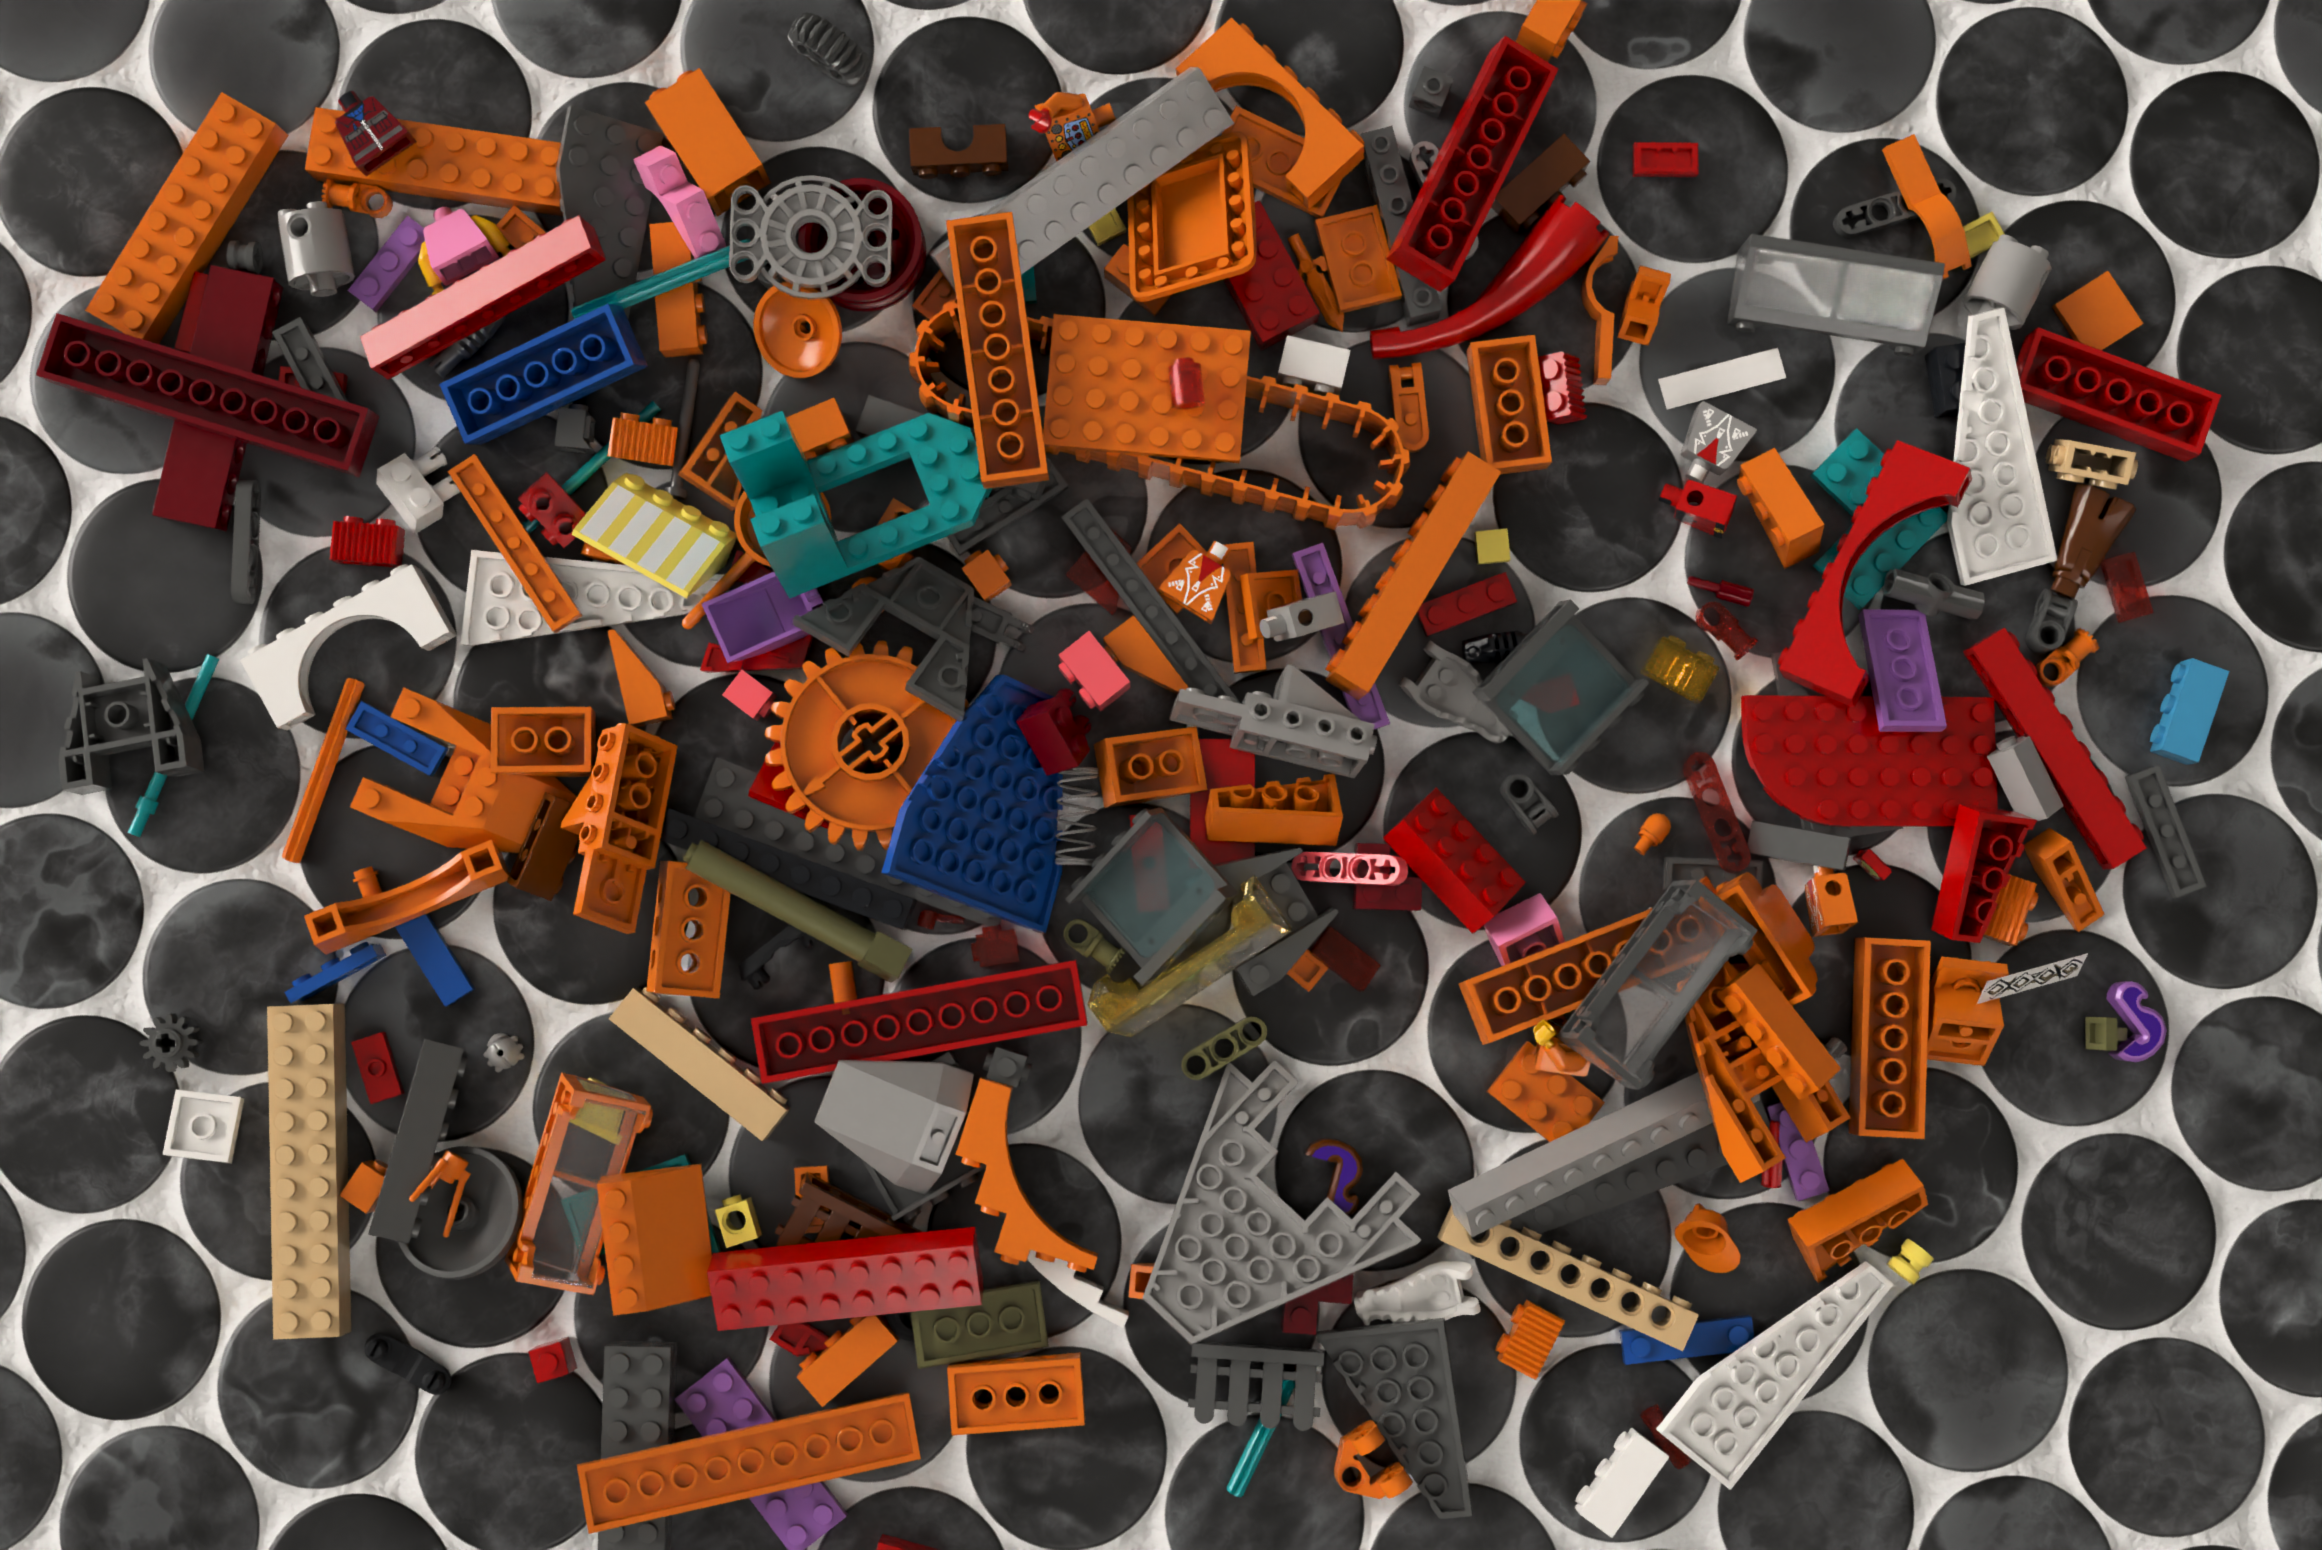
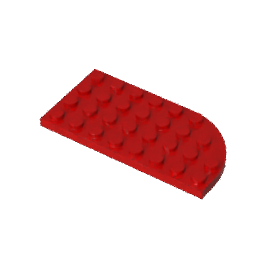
M1745 695L1741 697L1742 737L1750 768L1755 770L1764 786L1763 789L1779 806H1784L1803 820L1835 827H1954L1959 804L1998 809L1997 776L1987 758L1988 755L1996 750L1994 697H1941L1947 727L1942 732H1879L1873 696H1860L1855 708L1827 696Z

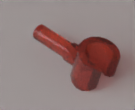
M923 910L920 913L917 925L934 930L936 921L964 924L965 918Z

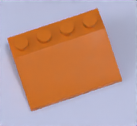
M695 1164L601 1176L597 1183L613 1316L646 1312L711 1296L707 1271L713 1254L702 1165Z

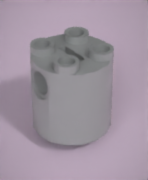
M315 201L308 203L306 209H283L278 211V226L288 284L292 288L310 290L312 296L325 297L336 294L339 286L354 280L355 274L346 222L341 209L327 208L326 202Z
M2000 235L1998 241L1993 242L1963 299L1964 307L1971 315L1997 308H2005L2009 330L2020 329L2052 270L2051 264L2047 260L2049 256L2048 251L2040 246L2028 247L2020 244L2012 236Z

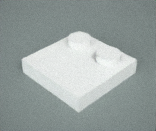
M176 1089L163 1155L232 1164L244 1098Z

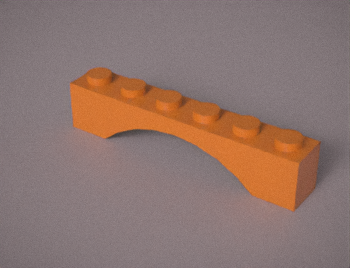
M491 839L460 852L438 869L410 883L369 897L334 903L304 915L314 946L327 955L506 882L510 874L502 852Z

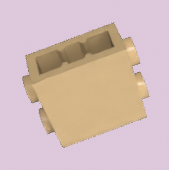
M2055 439L2054 445L2050 444L2046 454V463L2049 464L2048 470L2057 472L2056 479L2084 483L2085 478H2090L2088 485L2115 490L2117 489V484L2128 485L2129 480L2135 477L2138 468L2135 452L2072 440Z

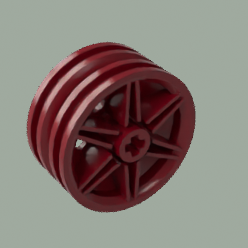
M851 178L839 181L857 194L861 201L873 190H881L887 193L891 198L893 206L892 229L897 230L900 236L898 239L892 240V263H894L895 268L891 272V277L887 284L882 287H872L864 280L863 283L853 284L842 293L829 298L836 305L857 312H875L887 309L907 297L922 276L927 254L923 230L910 202L892 186L869 178ZM831 186L832 190L837 191L844 198L849 197L842 190ZM875 198L871 200L868 208L874 214L880 215L886 211L887 203L881 198ZM855 203L852 207L856 210L858 205ZM812 222L800 227L798 246L803 251L815 253L822 250L827 244V231L820 224ZM876 230L869 234L868 242L873 247H881L886 242L887 237L882 231ZM872 263L867 268V274L872 279H880L885 275L881 263ZM854 266L850 272L854 275L858 269ZM844 277L837 283L827 286L828 290L839 287L847 279Z

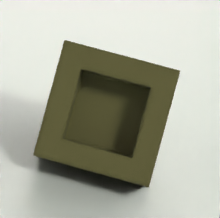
M2085 1017L2086 1049L2117 1051V1041H2127V1028L2117 1027V1018Z

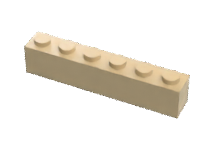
M639 987L633 988L609 1017V1020L761 1141L766 1140L791 1108L785 1104L788 1099L775 1088L769 1091L760 1084L761 1077L750 1068H746L744 1071L735 1064L737 1058L728 1050L721 1047L718 1051L709 1043L712 1038L700 1028L696 1027L692 1030L683 1023L686 1017L673 1007L667 1010L659 1004L658 1001L661 998L656 993L647 992V987H644L643 990Z

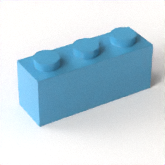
M2194 658L2181 661L2180 664L2175 666L2170 679L2173 682L2170 694H2167L2161 703L2160 711L2163 714L2160 723L2154 727L2150 736V742L2153 743L2150 752L2185 765L2199 763L2230 671Z

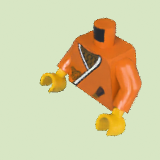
M1564 1015L1547 1021L1542 1019L1533 1028L1536 1039L1535 1069L1582 1077L1587 1076L1591 1062L1556 1037L1568 1020H1566ZM1594 1038L1592 1043L1611 1058L1613 1047L1595 1044ZM1581 1047V1048H1583L1585 1051H1587L1588 1053H1590L1592 1056H1594L1595 1058H1597L1598 1060H1600V1059H1599L1598 1057H1596L1592 1052H1590L1586 1047Z

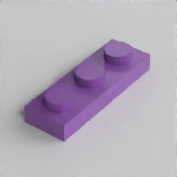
M406 216L347 291L377 312L418 261L421 245L425 241L424 228L409 216Z
M1781 1101L1765 1106L1769 1122L1771 1120H1778L1780 1122L1779 1147L1786 1157L1783 1160V1164L1795 1199L1801 1201L1830 1191L1813 1140L1807 1143L1804 1141Z

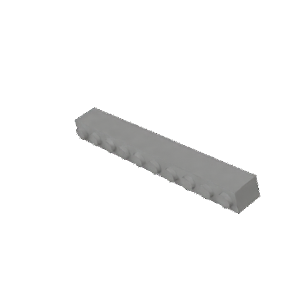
M1697 1072L1449 1189L1448 1193L1454 1216L1467 1232L1474 1237L1713 1123L1699 1073ZM1760 1093L1751 1098L1753 1103L1760 1100Z

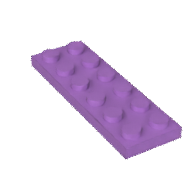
M727 1357L674 1399L702 1437L777 1421L730 1357ZM823 1481L749 1498L788 1550H805L848 1515Z

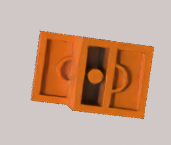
M1941 957L1929 984L1928 1060L1985 1066L2004 1027L2000 998L1977 1004L1987 981L2009 975L2007 964Z

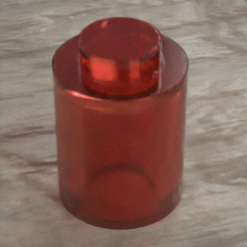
M1190 357L1175 359L1174 365L1168 367L1172 408L1183 410L1204 406L1205 397L1201 364L1195 363L1194 359Z

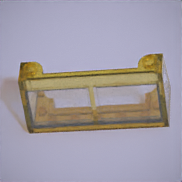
M1255 875L1240 886L1243 892V900L1234 906L1231 913V921L1234 928L1159 977L1156 981H1153L1140 991L1131 978L1125 982H1116L1111 980L1110 976L1106 974L1094 982L1087 1005L1107 1032L1132 1038L1292 931V927Z

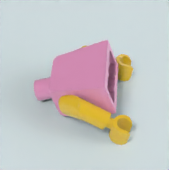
M441 207L433 214L436 222L426 226L423 230L425 241L421 245L418 264L428 287H432L434 290L433 295L445 290L441 285L442 282L446 287L484 265L499 259L498 252L503 257L511 251L508 247L510 243L494 222L478 215L469 216L464 209L452 212L449 207Z

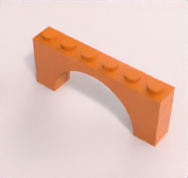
M1231 17L1175 68L1177 76L1189 67H1198L1215 92L1234 86H1256L1277 93L1293 106L1303 122L1305 141L1300 157L1285 176L1286 188L1309 210L1365 158L1364 141L1356 131H1348L1341 124L1340 116L1333 109L1329 108L1327 110L1319 103L1320 98L1310 87L1304 88L1298 82L1297 75L1287 65L1282 67L1276 61L1274 52L1267 45L1263 44L1261 46L1254 40V34L1244 23L1239 25Z

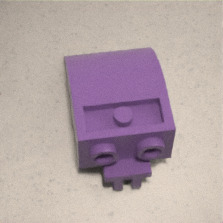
M772 572L702 603V607L726 661L730 663L772 651L809 635L793 625V618L795 615L802 616L819 608L823 604V600L817 588L789 599L775 572Z

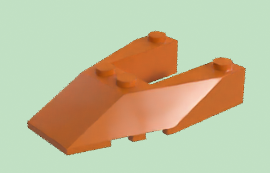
M403 687L390 717L456 745L431 803H427L376 780L363 777L350 808L446 847L469 849L492 839L501 852L519 853L545 792L574 803L577 796L555 776L491 773V724Z
M1726 961L1684 1019L1692 1053L1722 1153L1739 1182L1742 1183L1786 1158L1751 1101V1098L1772 1086L1806 1143L1831 1131L1851 1117L1829 1081L1820 1090L1800 1100L1789 1089L1786 1082L1772 1064L1768 1062L1765 1055L1747 1035L1740 1023L1716 994L1739 974ZM1692 976L1676 984L1678 993L1681 992Z

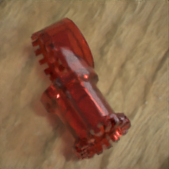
M1715 601L1708 602L1697 610L1695 619L1699 628L1709 632L1717 641L1722 640L1735 653L1734 658L1737 661L1746 654L1745 651L1749 652L1748 648L1752 649L1758 642L1755 637L1751 638L1738 625L1739 620L1721 603ZM1707 608H1714L1718 611L1720 619L1717 625L1711 626L1704 621L1703 615Z

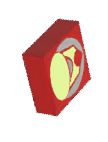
M1871 849L1860 850L1852 858L1875 881H1883L1892 873L1891 869Z

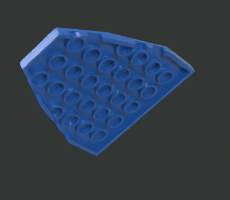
M1004 674L996 675L965 711L963 721H956L900 807L881 873L1037 933H1046L1062 875V865L1055 864L1056 841L1062 840L1057 839L1055 835L1063 832V830H1057L1058 821L1056 820L1058 810H1063V805L1056 802L1058 798L1063 797V787L1057 785V782L1063 779V774L1046 775L1016 721L1029 705L1053 698V696Z

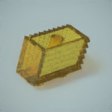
M1669 635L1668 638L1664 636L1659 638L1640 673L1695 704L1700 703L1720 667L1713 664L1715 659L1704 652L1697 651L1695 654L1685 649L1687 644L1675 636Z

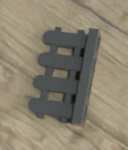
M1200 1341L1192 1345L1191 1357H1198V1364H1191L1190 1373H1197L1195 1398H1189L1188 1407L1195 1408L1194 1416L1198 1422L1202 1424L1209 1423L1214 1417V1409L1228 1410L1227 1418L1230 1424L1241 1426L1246 1422L1247 1412H1259L1262 1425L1272 1429L1279 1424L1280 1414L1293 1415V1423L1298 1430L1307 1431L1313 1425V1417H1320L1321 1408L1314 1407L1315 1383H1322L1323 1374L1316 1373V1367L1324 1366V1349ZM1218 1359H1230L1231 1365L1217 1366ZM1251 1361L1264 1362L1263 1369L1250 1368ZM1283 1364H1297L1296 1371L1283 1370ZM1217 1375L1230 1376L1228 1401L1215 1400ZM1250 1377L1263 1378L1261 1403L1248 1402ZM1282 1380L1295 1381L1294 1406L1281 1405Z

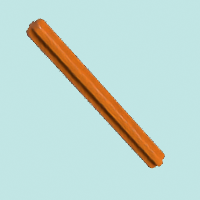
M347 678L282 854V858L287 861L300 863L348 733L345 729L357 709L365 687L362 681L354 678Z

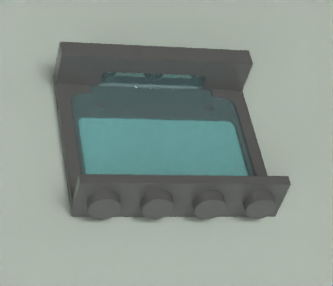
M1571 599L1560 601L1472 692L1550 775H1567L1572 772L1579 764L1577 759L1584 751L1589 752L1601 741L1599 736L1606 728L1611 729L1620 722L1623 717L1621 713L1628 705L1631 707L1644 696L1643 690L1649 684L1646 679L1635 680L1574 615L1579 608Z
M1161 807L1152 810L1145 808L1133 818L1132 823L1134 825L1128 832L1123 831L1111 843L1114 847L1107 854L1103 853L1091 864L1093 870L1087 876L1082 875L1071 885L1073 891L1065 899L1069 904L1081 900L1135 960L1141 969L1135 974L1134 978L1141 986L1156 981L1239 894Z

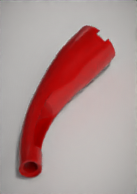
M1559 195L1474 304L1449 318L1421 328L1400 332L1399 327L1370 331V346L1373 360L1422 354L1450 347L1481 336L1507 323L1549 296L1571 278L1596 253L1609 236V232L1605 229L1599 232L1596 227L1600 221L1577 202L1570 208L1563 204L1566 201V197Z

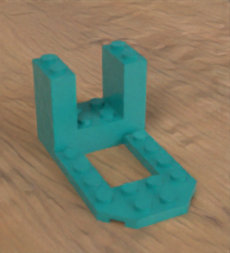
M783 411L719 435L729 463L750 499L756 517L751 518L750 521L760 548L789 599L974 526L985 497L988 498L993 489L983 488L977 445L970 427L931 413L918 416L808 461ZM911 457L930 505L838 541L820 493Z

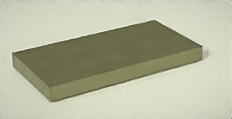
M1039 1280L983 1289L982 1305L910 1312L918 1369L1049 1347Z

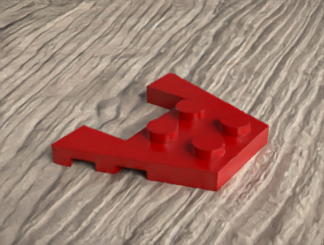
M736 551L732 566L743 556L744 553L742 551ZM755 561L737 582L747 584L772 572ZM809 634L772 651L727 663L720 645L708 642L700 670L705 673L740 672L741 670L803 669L802 665L807 660L813 636Z

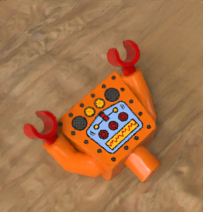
M1055 92L1045 103L1035 105V109L1029 112V119L1035 121L1031 125V129L1046 134L1056 162L1100 131L1099 128L1116 120L1110 103L1092 110L1085 94Z

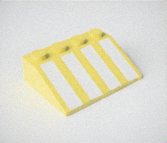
M627 472L610 484L576 525L571 534L685 598L689 597L725 567L737 539L736 533L731 531L726 524L711 520L702 515L699 509L690 505H684L675 500L670 493L664 490H657L646 484L641 477L628 474Z

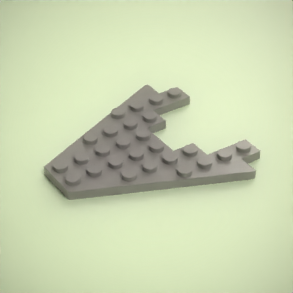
M1273 1060L1253 1083L1231 1063L1226 1066L1142 1298L1191 1345L1412 1248L1421 1241L1399 1219L1420 1196V1193L1397 1172L1390 1177L1353 1219L1349 1218L1327 1197L1305 1221L1257 1177L1278 1154V1151L1255 1129L1298 1084V1081L1276 1060Z

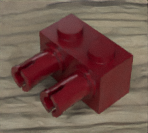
M1067 688L1060 689L1053 698L1029 705L1016 721L1047 776L1078 767L1090 751L1085 735L1089 733L1092 725L1091 723L1086 725L1089 719L1083 715H1077L1073 718L1070 708L1076 703V696L1071 698L1074 692Z

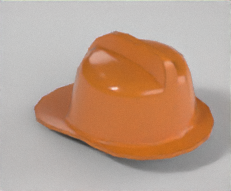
M1700 1203L1696 1204L1693 1211L1686 1216L1684 1222L1675 1228L1676 1239L1699 1267L1714 1273H1727L1736 1269L1740 1264L1741 1254L1729 1235L1728 1224L1724 1216L1713 1210L1705 1209Z

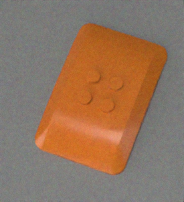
M1231 132L1211 139L1127 199L1130 292L1136 301L1147 302L1240 275L1250 270L1256 262V218L1249 142L1246 135L1242 132Z

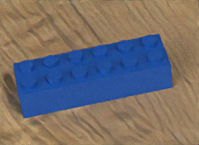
M608 303L439 385L464 443L482 445L644 369L648 365L623 307Z

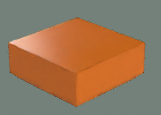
M1307 949L1286 974L1309 992L1328 970L1329 966Z

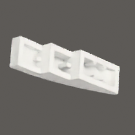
M1030 1250L1028 1261L1059 1290L1096 1315L1124 1328L1129 1311L1101 1300L1100 1297L1104 1286L1076 1275V1270L1067 1267V1261L1055 1258L1054 1263L1035 1257L1036 1251Z

